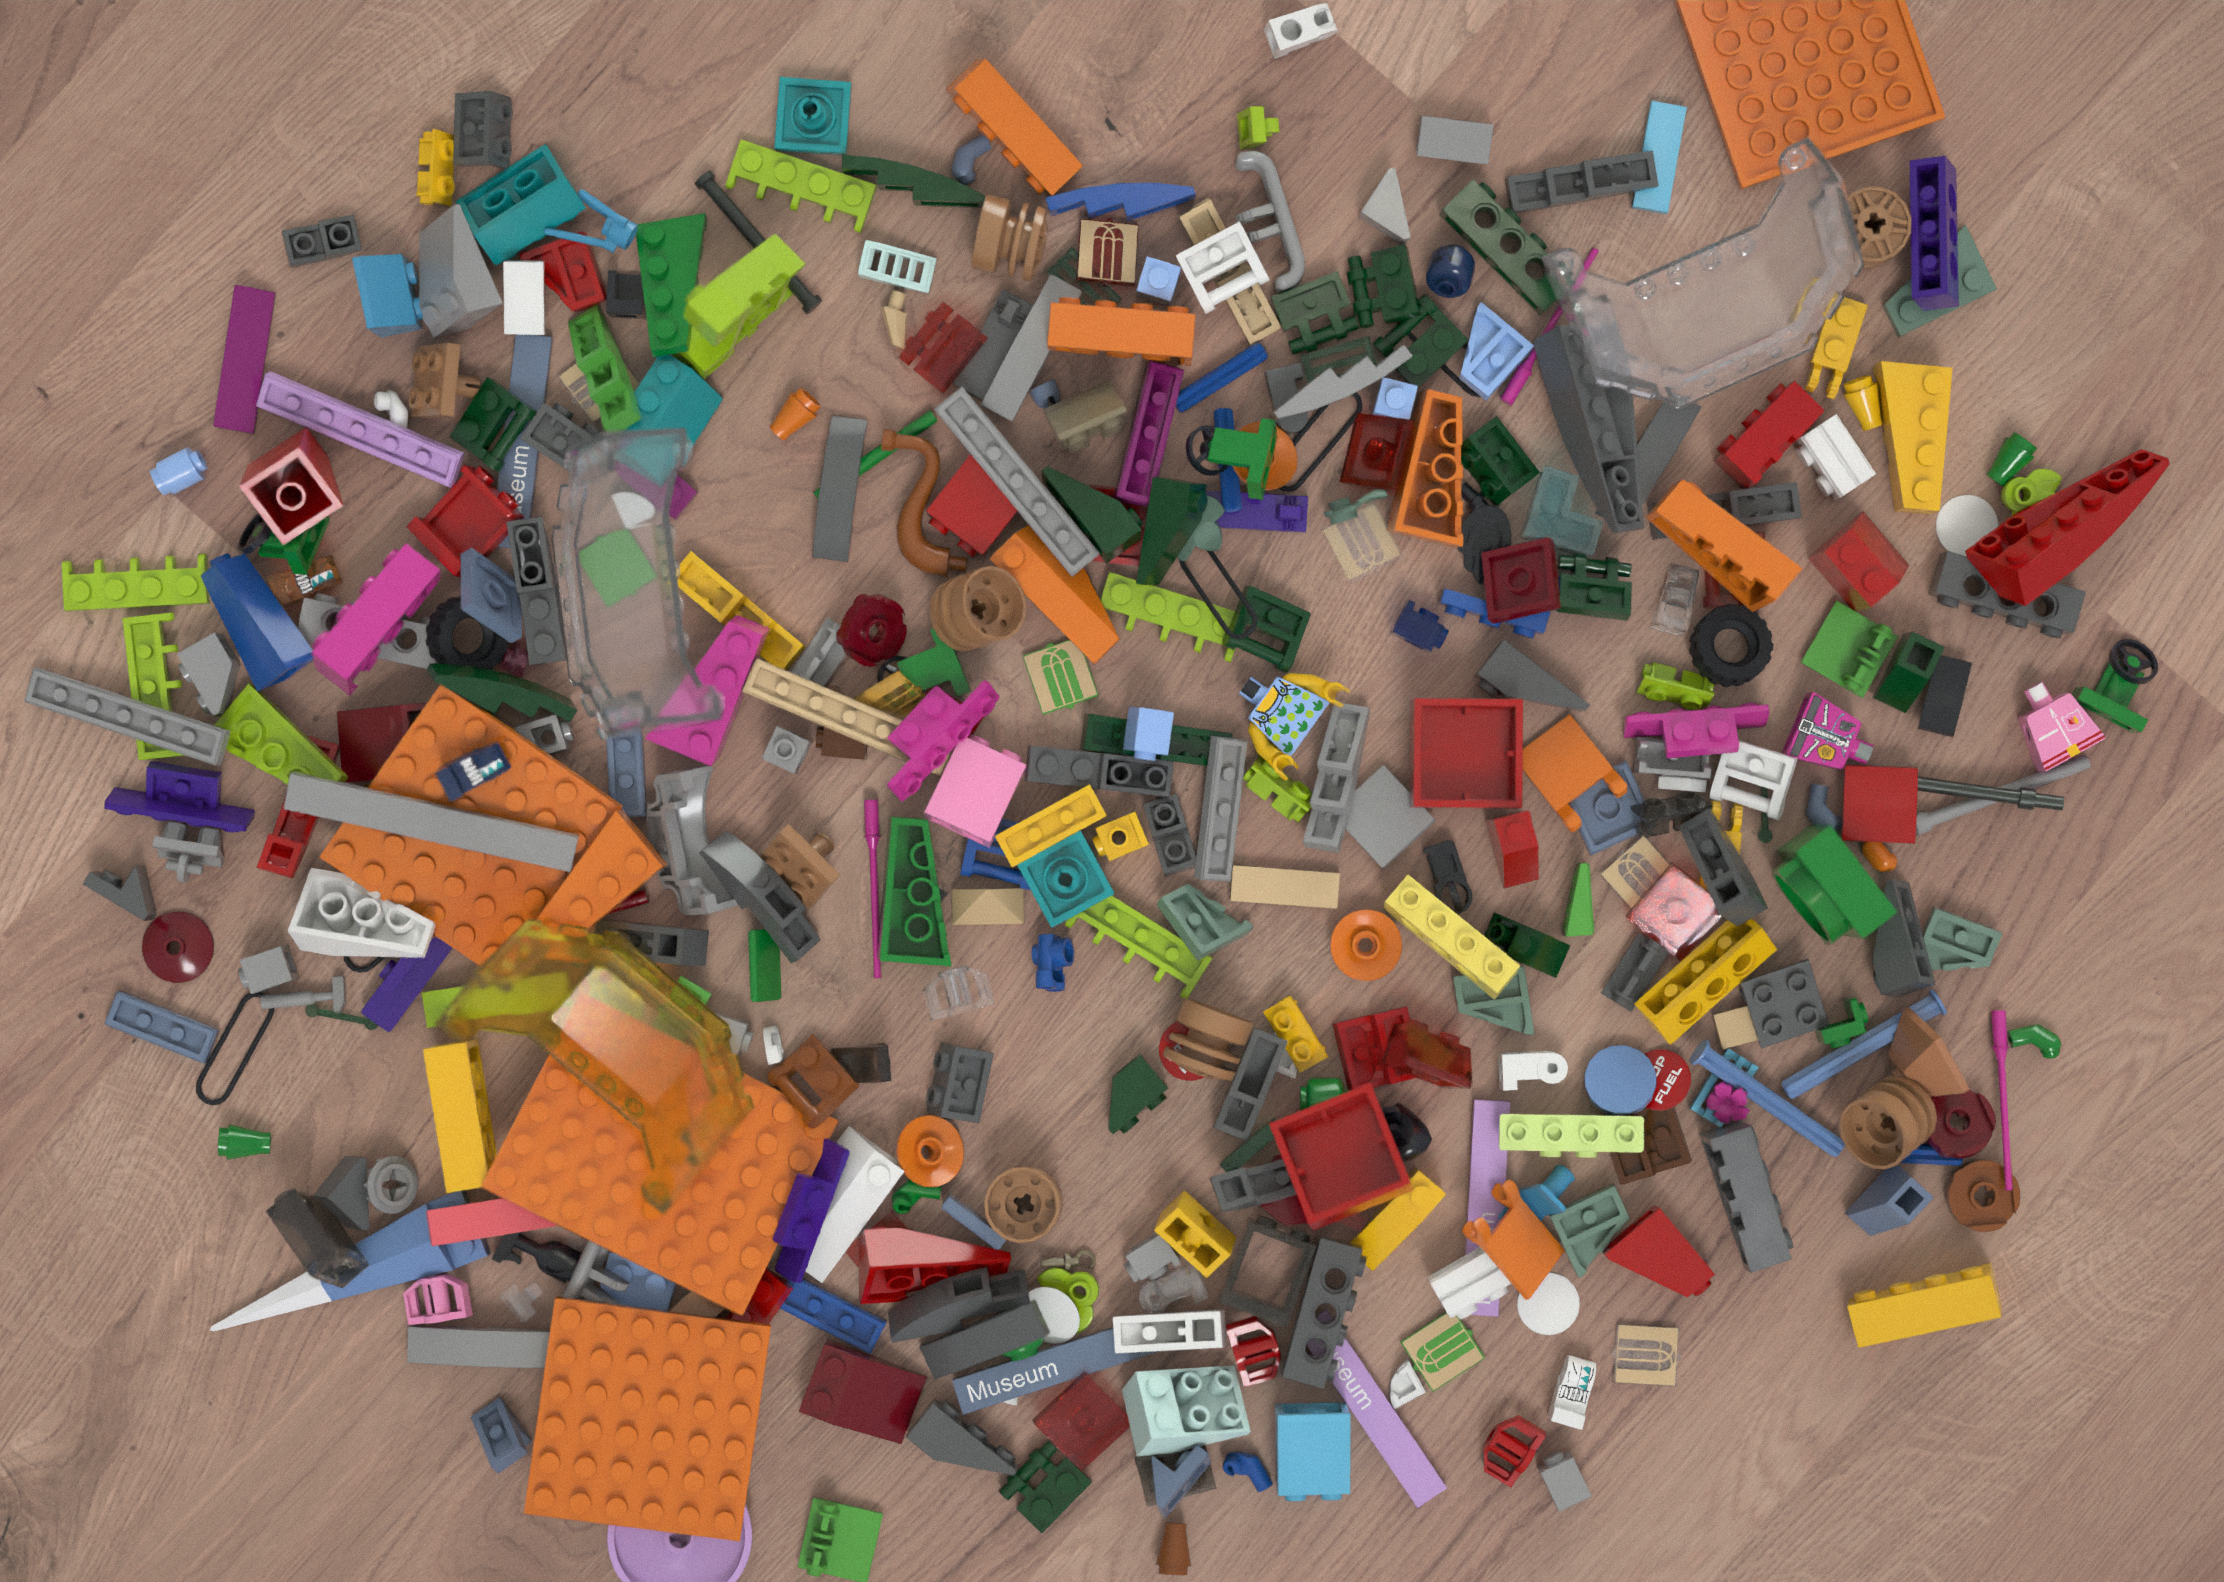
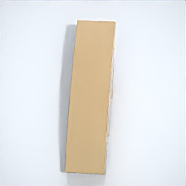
M1209 198L1177 215L1193 246L1226 229ZM1243 262L1212 280L1216 288L1251 269L1246 262ZM1258 283L1224 300L1249 345L1282 328Z

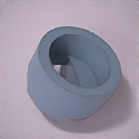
M1055 379L1029 391L1035 404L1042 409L1049 407L1048 399L1053 405L1060 401V391Z

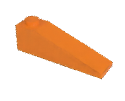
M1029 525L1014 533L989 558L996 567L1006 570L1017 580L1024 595L1094 665L1120 640L1085 568L1071 577Z

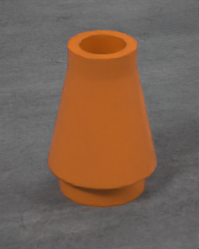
M800 387L796 392L791 391L769 428L780 439L785 441L791 434L818 416L816 412L821 408V405L810 393Z

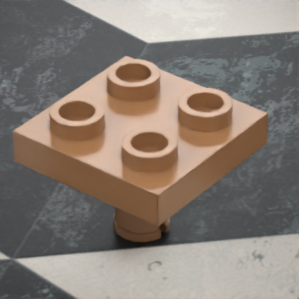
M440 343L417 347V352L412 360V369L415 373L414 387L409 394V406L412 408L411 417L420 419L454 417L456 395L471 399L475 397L479 389L466 387V385H480L479 377L458 374L461 345Z
M789 824L776 836L760 856L790 887L807 910L822 897L840 876L824 859L834 849L832 840L826 834L818 833L808 843Z

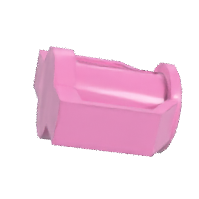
M448 1273L420 1278L403 1293L408 1325L438 1323L467 1318L473 1315L468 1283ZM447 1283L454 1286L457 1310H452ZM421 1285L426 1308V1314L422 1315L420 1311L417 1288Z

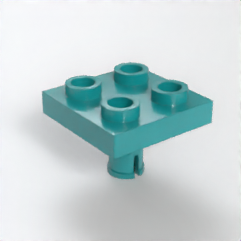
M780 77L775 150L847 155L852 83Z
M1081 830L1018 864L1051 928L1115 894Z

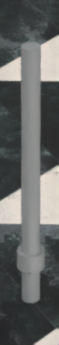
M2083 755L2059 764L2046 772H2037L1998 788L2020 790V787L2035 789L2091 768L2088 757ZM1967 798L1929 813L1921 811L1917 813L1916 835L1932 831V826L1997 802Z

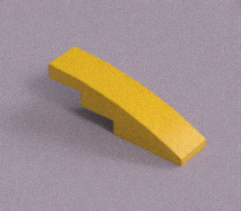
M692 551L669 576V580L724 626L733 617L739 615L770 628L760 656L770 664L787 671L806 648V646Z

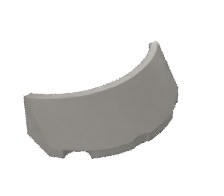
M709 765L657 775L653 782L656 790L655 799L647 803V839L668 863L657 875L664 890H673L677 897V908L684 915L710 914L738 905L699 853L709 844L705 818L706 793L713 772L712 766Z

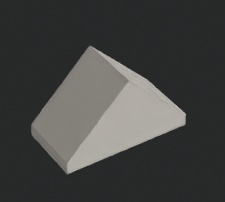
M1391 168L1387 170L1361 211L1359 218L1402 245L1407 244L1411 236L1396 168Z

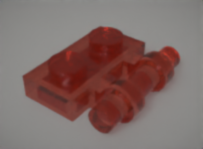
M942 301L934 312L931 310L924 318L927 321L914 337L910 336L904 343L907 347L898 358L910 366L919 355L922 359L913 370L944 394L988 337L959 314L956 315L950 324L946 323V319L954 310ZM939 330L942 334L928 350L925 346Z

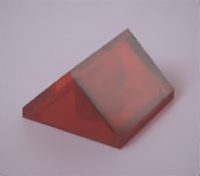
M1357 413L1339 482L1372 491L1381 488L1388 495L1393 496L1397 492L1414 421Z

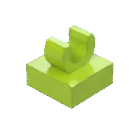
M1263 106L1248 107L1237 113L1240 149H1254L1266 143V137L1273 136L1272 133L1280 132L1279 119L1264 118Z

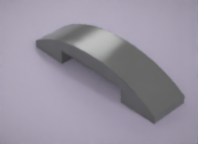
M832 416L818 499L813 558L842 562L849 561L853 532L852 523L861 458L864 452L867 420Z
M1283 1159L1245 1170V1167L1210 1177L1221 1212L1250 1208L1297 1195Z

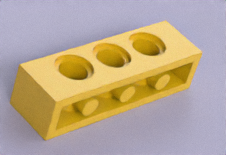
M1752 918L1739 926L1727 920L1636 1001L1634 1005L1649 1025L1671 1045L1770 957L1777 948L1763 928Z

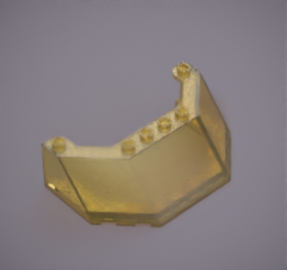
M528 919L476 969L436 1023L449 1037L461 1042L471 1041L481 1030L528 1036L542 1050L546 1051L571 1074L589 1087L597 1096L637 1127L640 1131L651 1173L641 1184V1192L646 1201L663 1215L754 1107L751 1096L745 1095L741 1081L745 1076L738 1054H733L730 1047L729 1039L732 1037L729 1025L619 932L605 930L603 934L588 933L586 927L561 923L558 928L543 926L542 920Z

